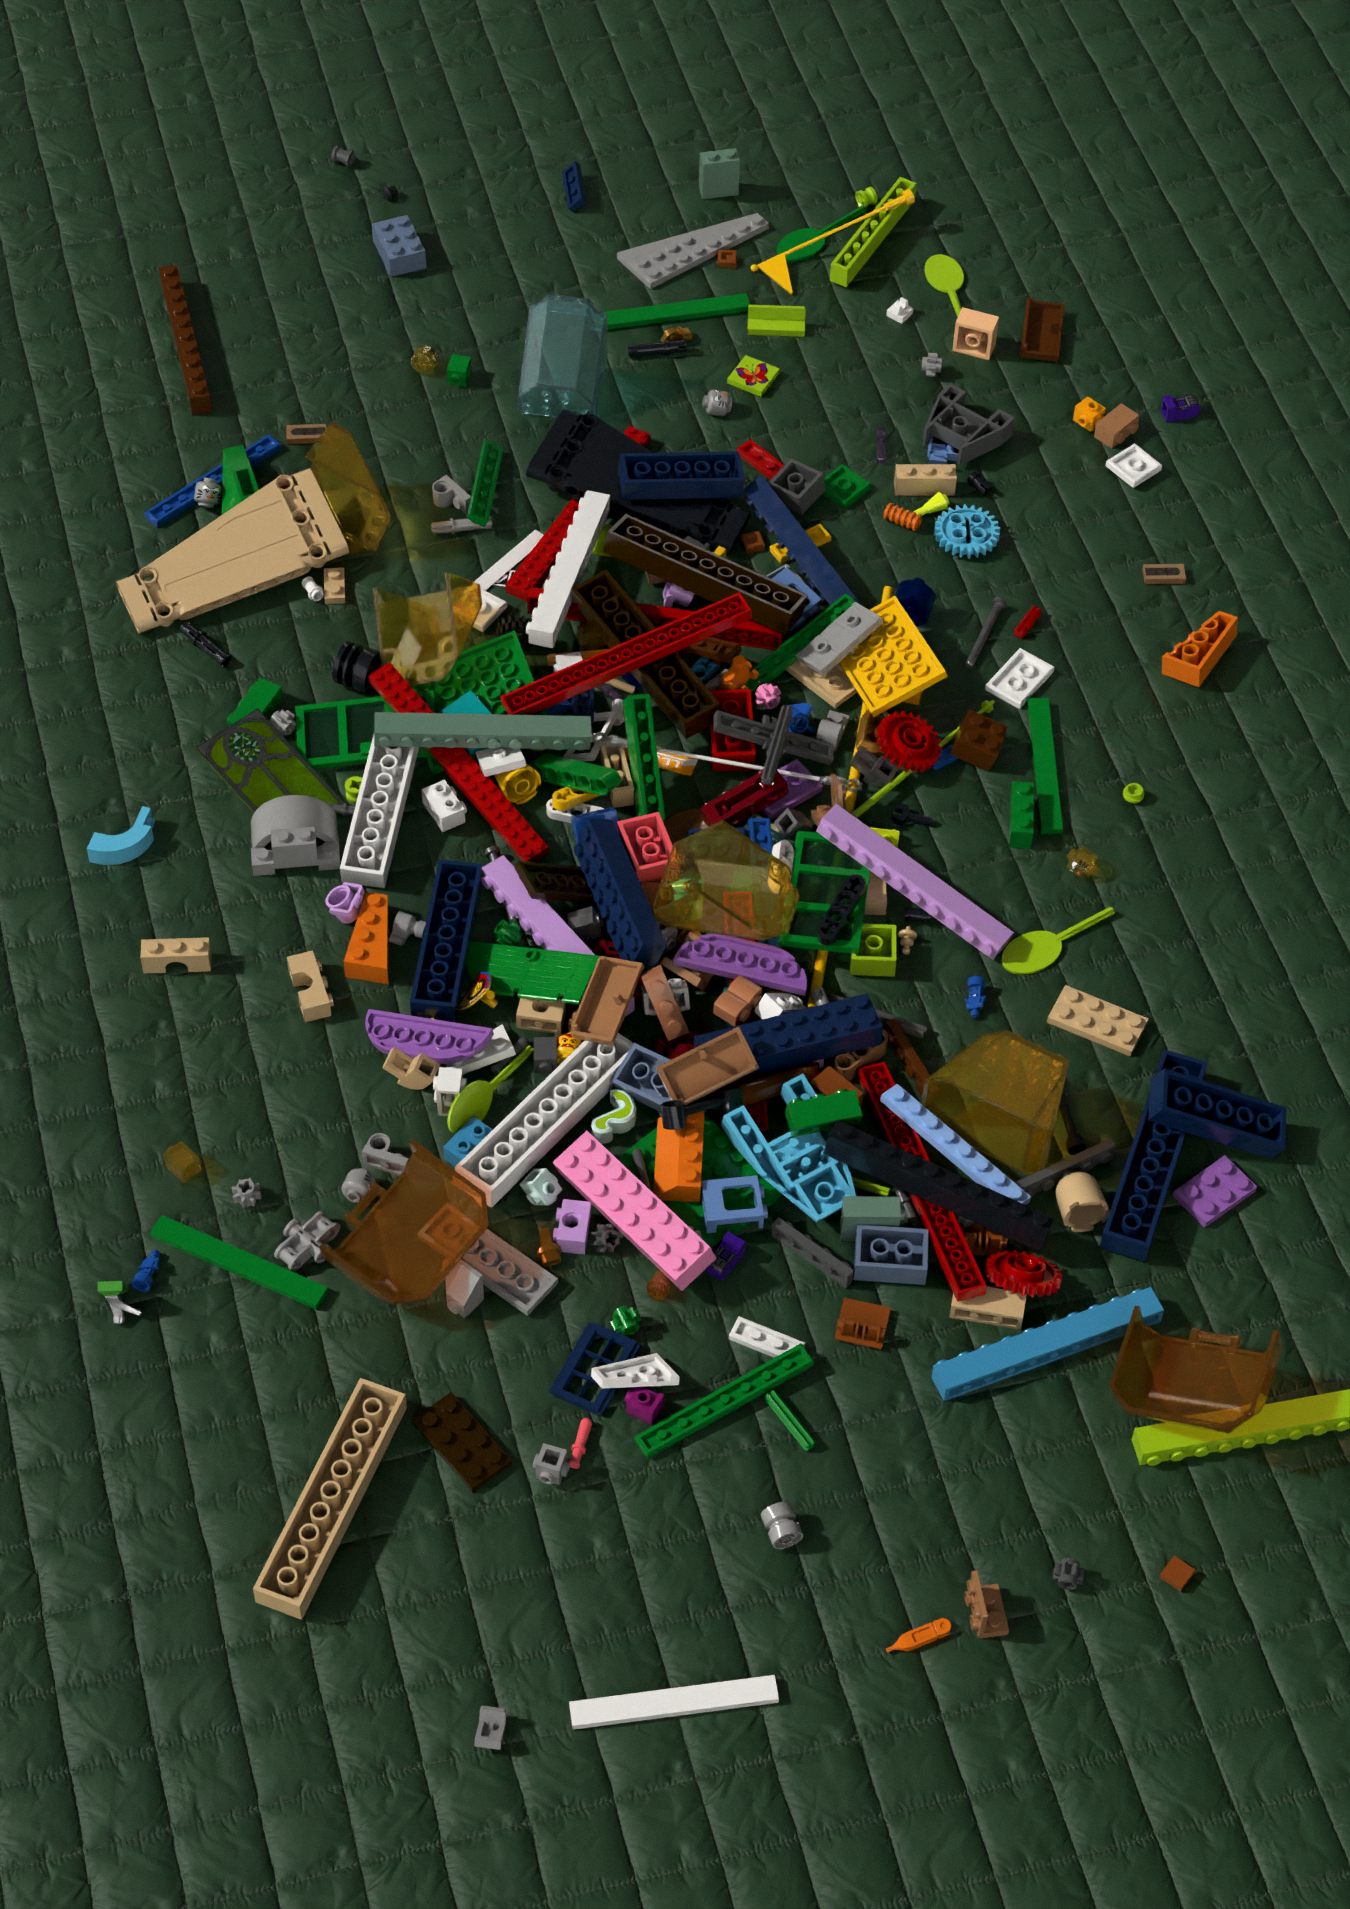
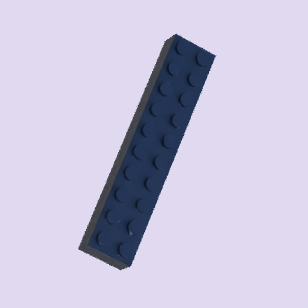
M1164 1049L1155 1076L1166 1068L1204 1080L1208 1062ZM1150 1092L1099 1247L1143 1262L1146 1261L1187 1133L1148 1120Z

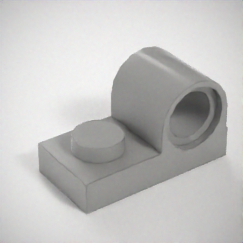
M447 475L433 483V503L437 507L443 508L454 504L457 509L468 514L471 496Z
M829 710L826 719H822L819 724L817 740L833 744V751H836L849 723L850 716Z
M376 1133L369 1138L362 1150L363 1164L407 1178L410 1172L409 1158L399 1153H391L390 1138L386 1134Z

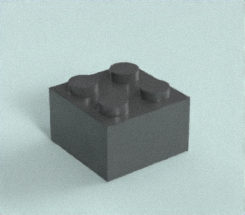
M792 458L768 482L785 506L800 515H803L826 490L822 472Z

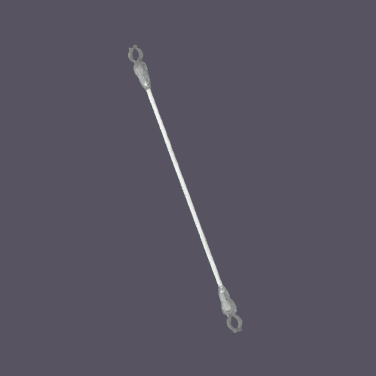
M603 732L592 733L593 738L591 742H594L597 746L607 744L611 748H628L627 739L621 738L618 735L606 736ZM602 736L605 738V741L598 742L595 740V737ZM656 747L657 752L755 770L764 769L763 766ZM777 769L783 775L815 780L824 785L831 786L830 776L817 777ZM837 776L848 791H861L862 783L857 779L852 778L847 781L846 778ZM854 782L858 784L859 787L853 789L850 788L848 784Z

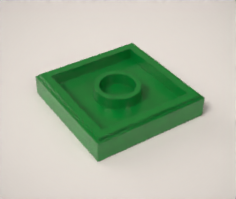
M841 464L824 477L826 490L822 494L846 509L871 489L872 484Z

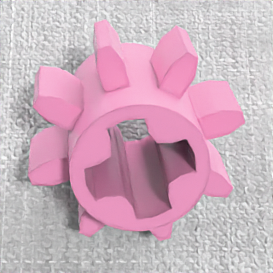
M771 683L762 684L756 690L755 695L757 698L755 701L759 707L763 706L764 709H773L781 700L779 696L781 691L777 685L773 687Z

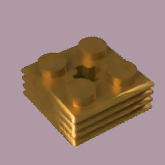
M866 710L860 719L856 742L857 750L863 746L878 758L885 755V752H879L881 746L876 744L878 738L875 735L878 732L876 729L880 722L886 717L877 715L873 718L871 712Z

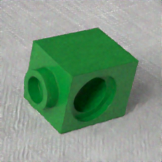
M451 355L446 370L447 384L467 386L471 374V357Z

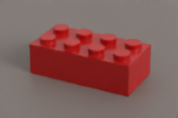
M751 689L709 690L720 703L721 711L753 720ZM714 724L709 726L711 757L755 765V743L714 732ZM712 762V772L755 771V769Z

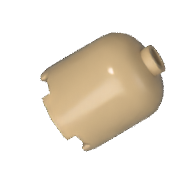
M1075 1172L1059 1181L1056 1187V1200L1065 1226L1071 1227L1073 1232H1085L1093 1230V1225L1099 1221L1104 1223L1107 1220L1109 1207L1098 1182L1092 1175L1085 1172Z

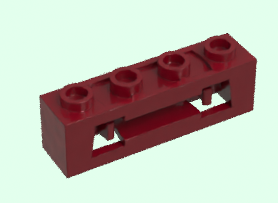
M762 769L755 776L742 781L740 785L725 791L720 797L707 802L701 807L703 821L709 828H733L788 795L787 781L776 769L773 783L771 785H764L761 782ZM773 792L775 793L773 796L769 797L765 801L763 800V798L767 797ZM731 817L734 818L733 820L729 821L728 823L722 826L723 822L729 820Z

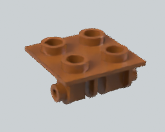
M975 1222L967 1228L960 1227L973 1255L991 1257V1254L996 1255L997 1252L1004 1254L1008 1237Z
M844 1298L834 1340L882 1350L891 1307Z

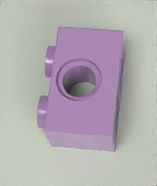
M563 1199L562 1208H557L556 1222H559V1227L554 1228L553 1242H557L562 1252L585 1255L591 1219V1202Z

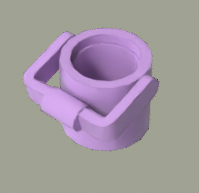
M666 582L663 591L664 607L672 608L673 602L688 607L695 593L686 591L673 583Z
M343 882L342 885L332 889L325 900L326 905L330 908L329 913L336 915L345 924L355 921L358 918L362 905L361 901L365 894L362 885Z

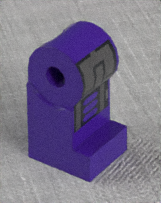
M1189 394L1182 398H1172L1171 395L1163 396L1161 412L1166 422L1192 418L1201 411L1195 395Z
M728 1231L723 1237L722 1243L714 1252L716 1259L704 1271L722 1281L744 1256L746 1242Z

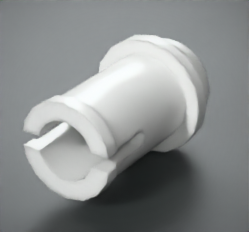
M305 577L301 584L308 592V597L314 601L321 600L324 596L323 588L318 586L312 577Z
M615 699L612 702L611 712L616 711L618 714L613 724L614 726H619L625 721L624 700Z

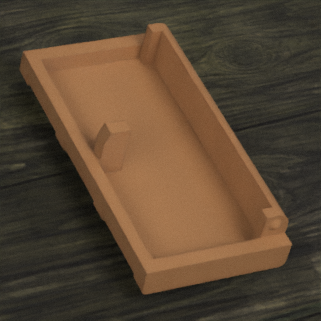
M599 956L571 1025V1036L573 1038L614 1045L622 1021L625 1018V1013L634 995L636 985L643 972V963Z
M739 1027L656 1067V1071L670 1099L681 1100L684 1102V1106L759 1069Z

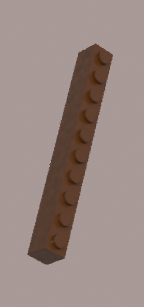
M178 266L159 267L160 284L192 416L210 413L212 410L209 391Z

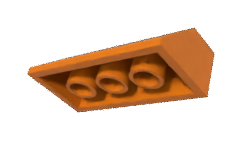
M705 1111L688 1115L686 1126L674 1130L664 1129L662 1117L658 1118L653 1193L660 1200L700 1202Z

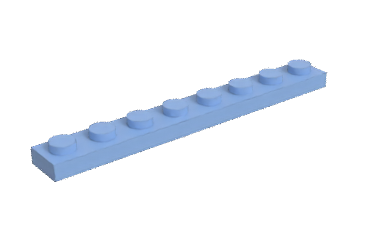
M896 1084L881 1094L880 1101L976 1183L1022 1204L1027 1205L1030 1202L1031 1196L901 1086Z

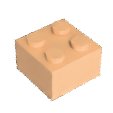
M962 307L955 323L952 351L989 360L996 345L999 316Z

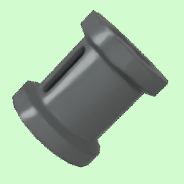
M338 145L334 147L331 154L333 162L345 163L347 167H350L355 159V152L353 150L346 151Z

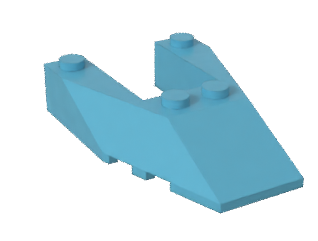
M804 1074L784 1083L780 1093L786 1104L797 1098L807 1100L817 1095ZM744 1105L723 1116L721 1126L736 1149L761 1177L816 1223L839 1211L842 1208L843 1196H856L848 1165L823 1154L828 1136L832 1130L793 1138L791 1132H788L767 1143Z

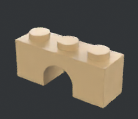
M209 937L141 940L140 958L143 974L166 973V965L171 962L185 964L188 967V972L211 971L212 952Z
M313 950L288 956L287 964L293 986L306 985L310 987L298 992L299 1005L304 1021L309 1022L331 1016L330 1007L334 1006L331 993L327 994L326 989H328L326 977L320 974L323 971L320 958L315 959Z

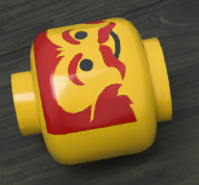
M571 1033L562 1034L557 1037L558 1064L560 1065L584 1041L573 1038Z

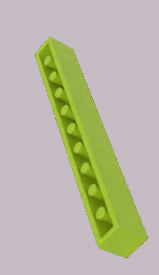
M1350 1389L1138 1427L1134 1429L1132 1443L1140 1466L1146 1464L1154 1466L1163 1461H1180L1190 1456L1203 1457L1217 1451L1225 1453L1239 1447L1251 1448L1261 1443L1274 1444L1279 1440L1289 1438L1296 1440L1310 1434L1318 1436L1332 1430L1345 1431L1350 1428Z

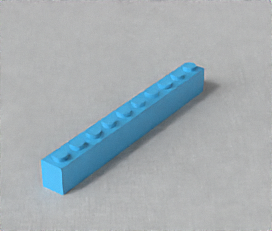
M1151 1287L1136 1289L1124 1297H1114L1107 1303L1092 1305L1088 1310L1079 1313L1073 1312L1066 1318L1051 1320L1044 1326L1029 1328L1022 1334L1007 1336L994 1344H984L972 1352H962L953 1359L940 1360L933 1365L931 1378L943 1401L1160 1323L1164 1309Z

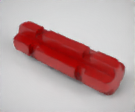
M1036 606L1031 607L1019 623L1020 625L1015 628L1014 635L1020 639L1025 637L1026 632L1031 629L1040 617L1041 609Z

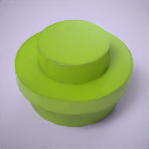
M1130 783L1123 790L1124 799L1130 803L1141 802L1145 795L1142 786L1138 783Z

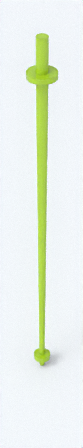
M994 700L982 702V709L977 713H990L993 710ZM959 727L939 743V746L943 747L958 733ZM911 769L899 774L854 810L851 815L855 818L860 817L912 773ZM815 842L806 849L808 855L813 856L825 845L828 847H834L835 845Z

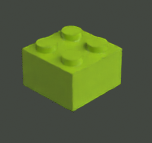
M852 923V926H851V937H850V941H851V938H852V931H853V924H854V923ZM863 924L859 954H850V975L895 977L896 925Z

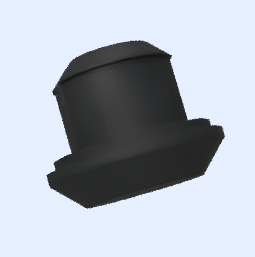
M393 185L390 187L383 186L382 195L385 200L391 202L394 197H397L398 190Z

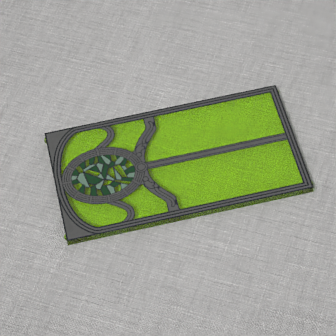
M258 708L196 747V751L253 813L267 801L287 795L311 796L327 804L328 802L340 805L345 803Z

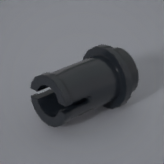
M972 472L967 479L968 484L974 486L983 496L988 495L989 493L984 487L990 492L993 487L981 477L982 475L979 472Z
M905 907L904 921H918L926 924V922H931V915L920 908Z

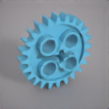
M964 504L963 508L956 505L955 510L949 507L948 513L943 511L942 516H938L935 522L934 535L936 536V542H940L939 546H945V552L952 550L953 556L956 553H960V558L967 554L968 559H970L971 554L978 558L979 553L986 555L987 550L991 552L992 548L997 546L1000 527H998V521H994L995 516H989V511L983 513L982 507L976 510L974 505L971 508H967V505ZM965 519L968 520L969 543L966 542V534H967V532H966V526H965V523H966V520H965Z

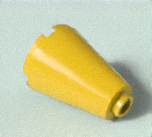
M528 764L523 768L494 775L500 791L510 803H516L517 805L532 799L537 793L536 788L538 784L541 785L540 774Z

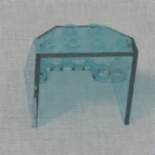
M548 294L543 297L542 301L534 303L529 307L518 394V413L558 417L563 408L582 415L590 413L597 416L607 377V315L603 311H598L594 308L593 303L588 298Z

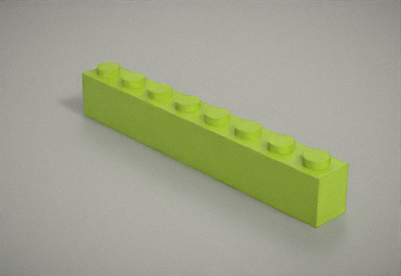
M899 177L874 210L902 196L901 192L908 188L912 191L915 198L917 183ZM903 203L888 211L883 210L868 217L831 263L830 281L847 287L912 204L907 206Z

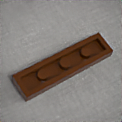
M896 1020L888 1021L886 1023L887 1044H891L894 1048L897 1060L899 1062L902 1061L907 1076L915 1082L918 1094L923 1096L927 1103L935 1101L938 1087Z

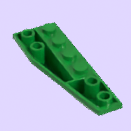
M243 445L223 449L222 515L259 490Z

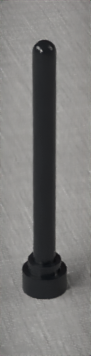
M1050 1060L1047 1062V1068L1068 1134L1066 1147L1069 1154L1075 1155L1084 1151L1086 1145L1084 1139L1076 1132L1056 1063Z

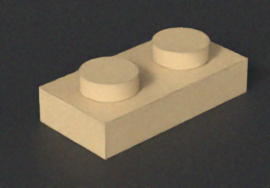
M344 567L324 568L325 604L345 603Z

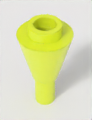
M937 492L923 507L913 512H916V515L921 514L923 516L948 510L949 500L945 494Z

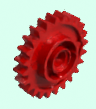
M895 711L893 715L888 714L886 718H883L876 729L878 732L875 737L878 738L876 744L881 746L879 752H885L883 758H890V765L896 763L897 769L904 767L905 772L911 769L915 774L917 770L921 773L925 769L929 770L941 754L939 752L942 747L939 746L941 740L935 738L938 732H932L934 726H927V720L921 721L920 715L915 718L912 712L906 715L902 711L899 715Z
M1005 1250L1004 1254L1001 1252H997L996 1255L991 1254V1258L987 1259L985 1267L986 1277L990 1278L989 1282L996 1283V1287H1004L1003 1291L1011 1290L1012 1294L1020 1293L1022 1296L1029 1294L1031 1297H1034L1035 1294L1043 1297V1294L1050 1296L1051 1292L1056 1293L1057 1289H1060L1063 1274H1061L1060 1269H1057V1265L1051 1264V1260L1045 1261L1043 1256L1035 1257L1034 1253L1029 1255L1025 1251L1018 1253L1016 1250H1013V1253Z

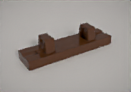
M708 637L676 652L681 656L691 653L710 658L714 664L721 666L723 662L733 664V658L738 656L742 649L741 644Z

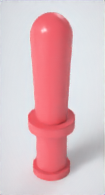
M589 1418L581 1420L575 1444L571 1447L572 1455L568 1462L570 1467L574 1469L580 1467L581 1456L586 1452L585 1444L592 1427V1421Z

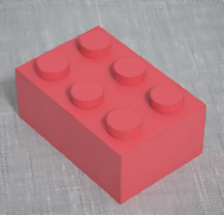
M659 812L617 822V832L640 884L641 881L660 882L678 877L679 860Z

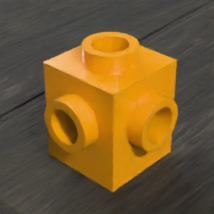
M1087 396L1075 406L1073 421L1092 432L1096 427V423L1104 417L1106 408Z

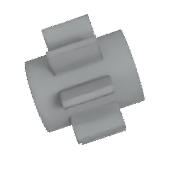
M928 353V357L922 358L921 371L926 372V376L936 377V372L941 373L942 358H937V353Z
M283 709L276 711L270 718V722L283 736L290 735L296 728V721L293 720L295 715L288 710L286 712Z
M251 1178L239 1179L237 1187H232L234 1203L239 1202L242 1208L254 1207L256 1199H261L259 1183L254 1184Z

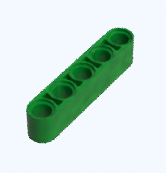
M544 753L529 764L538 771L541 781L605 796L621 783L619 773L612 768Z

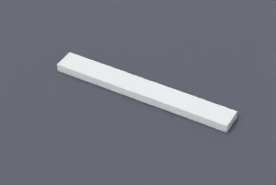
M775 1675L570 1701L569 1708L572 1730L779 1703Z

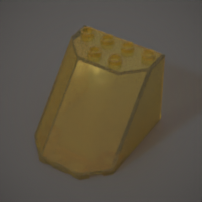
M331 421L305 458L313 462L310 469L344 536L349 549L348 554L356 555L362 551H375L392 517L350 431ZM300 519V520H297L296 522H298V523H304L305 521Z
M448 572L445 573L446 591L405 598L377 587L373 588L381 667L391 662L410 686L443 681L459 658L482 607L480 584Z
M722 820L674 843L652 907V912L655 919L666 927L765 941L789 933L790 923L793 920L800 895L797 888H794L790 879L792 873L789 866Z

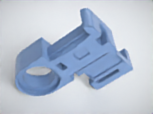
M933 438L930 439L927 454L929 457L928 464H947V459L958 461L959 454L954 451L959 449L951 445L932 443Z

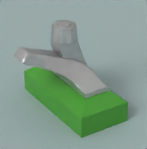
M128 1281L98 1282V1292L104 1295L109 1302L114 1314V1323L120 1324L125 1322L123 1310L137 1316L142 1314L141 1310L127 1305L122 1300V1295L128 1291Z

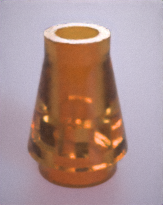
M658 1268L646 1286L648 1296L654 1300H663L669 1295L670 1279Z

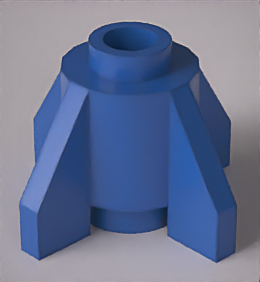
M809 703L790 705L793 708V714L788 731L801 733L807 729L816 733L817 729L809 724L807 717L814 707Z

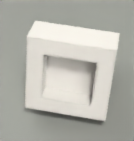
M901 297L900 301L897 300L887 310L886 316L903 324L913 314V308L908 305V300Z

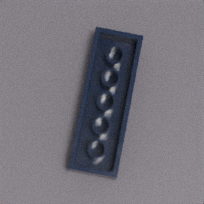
M739 451L620 453L618 476L623 500L742 497L745 477Z
M1166 1068L1151 1079L1149 1121L1268 1159H1272L1285 1149L1286 1107Z

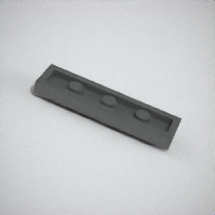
M779 1217L776 1219L772 1226V1236L844 1288H847L852 1283L854 1270H852L848 1263L838 1260L828 1249L821 1248L814 1243L811 1237L797 1231L791 1223L785 1222Z

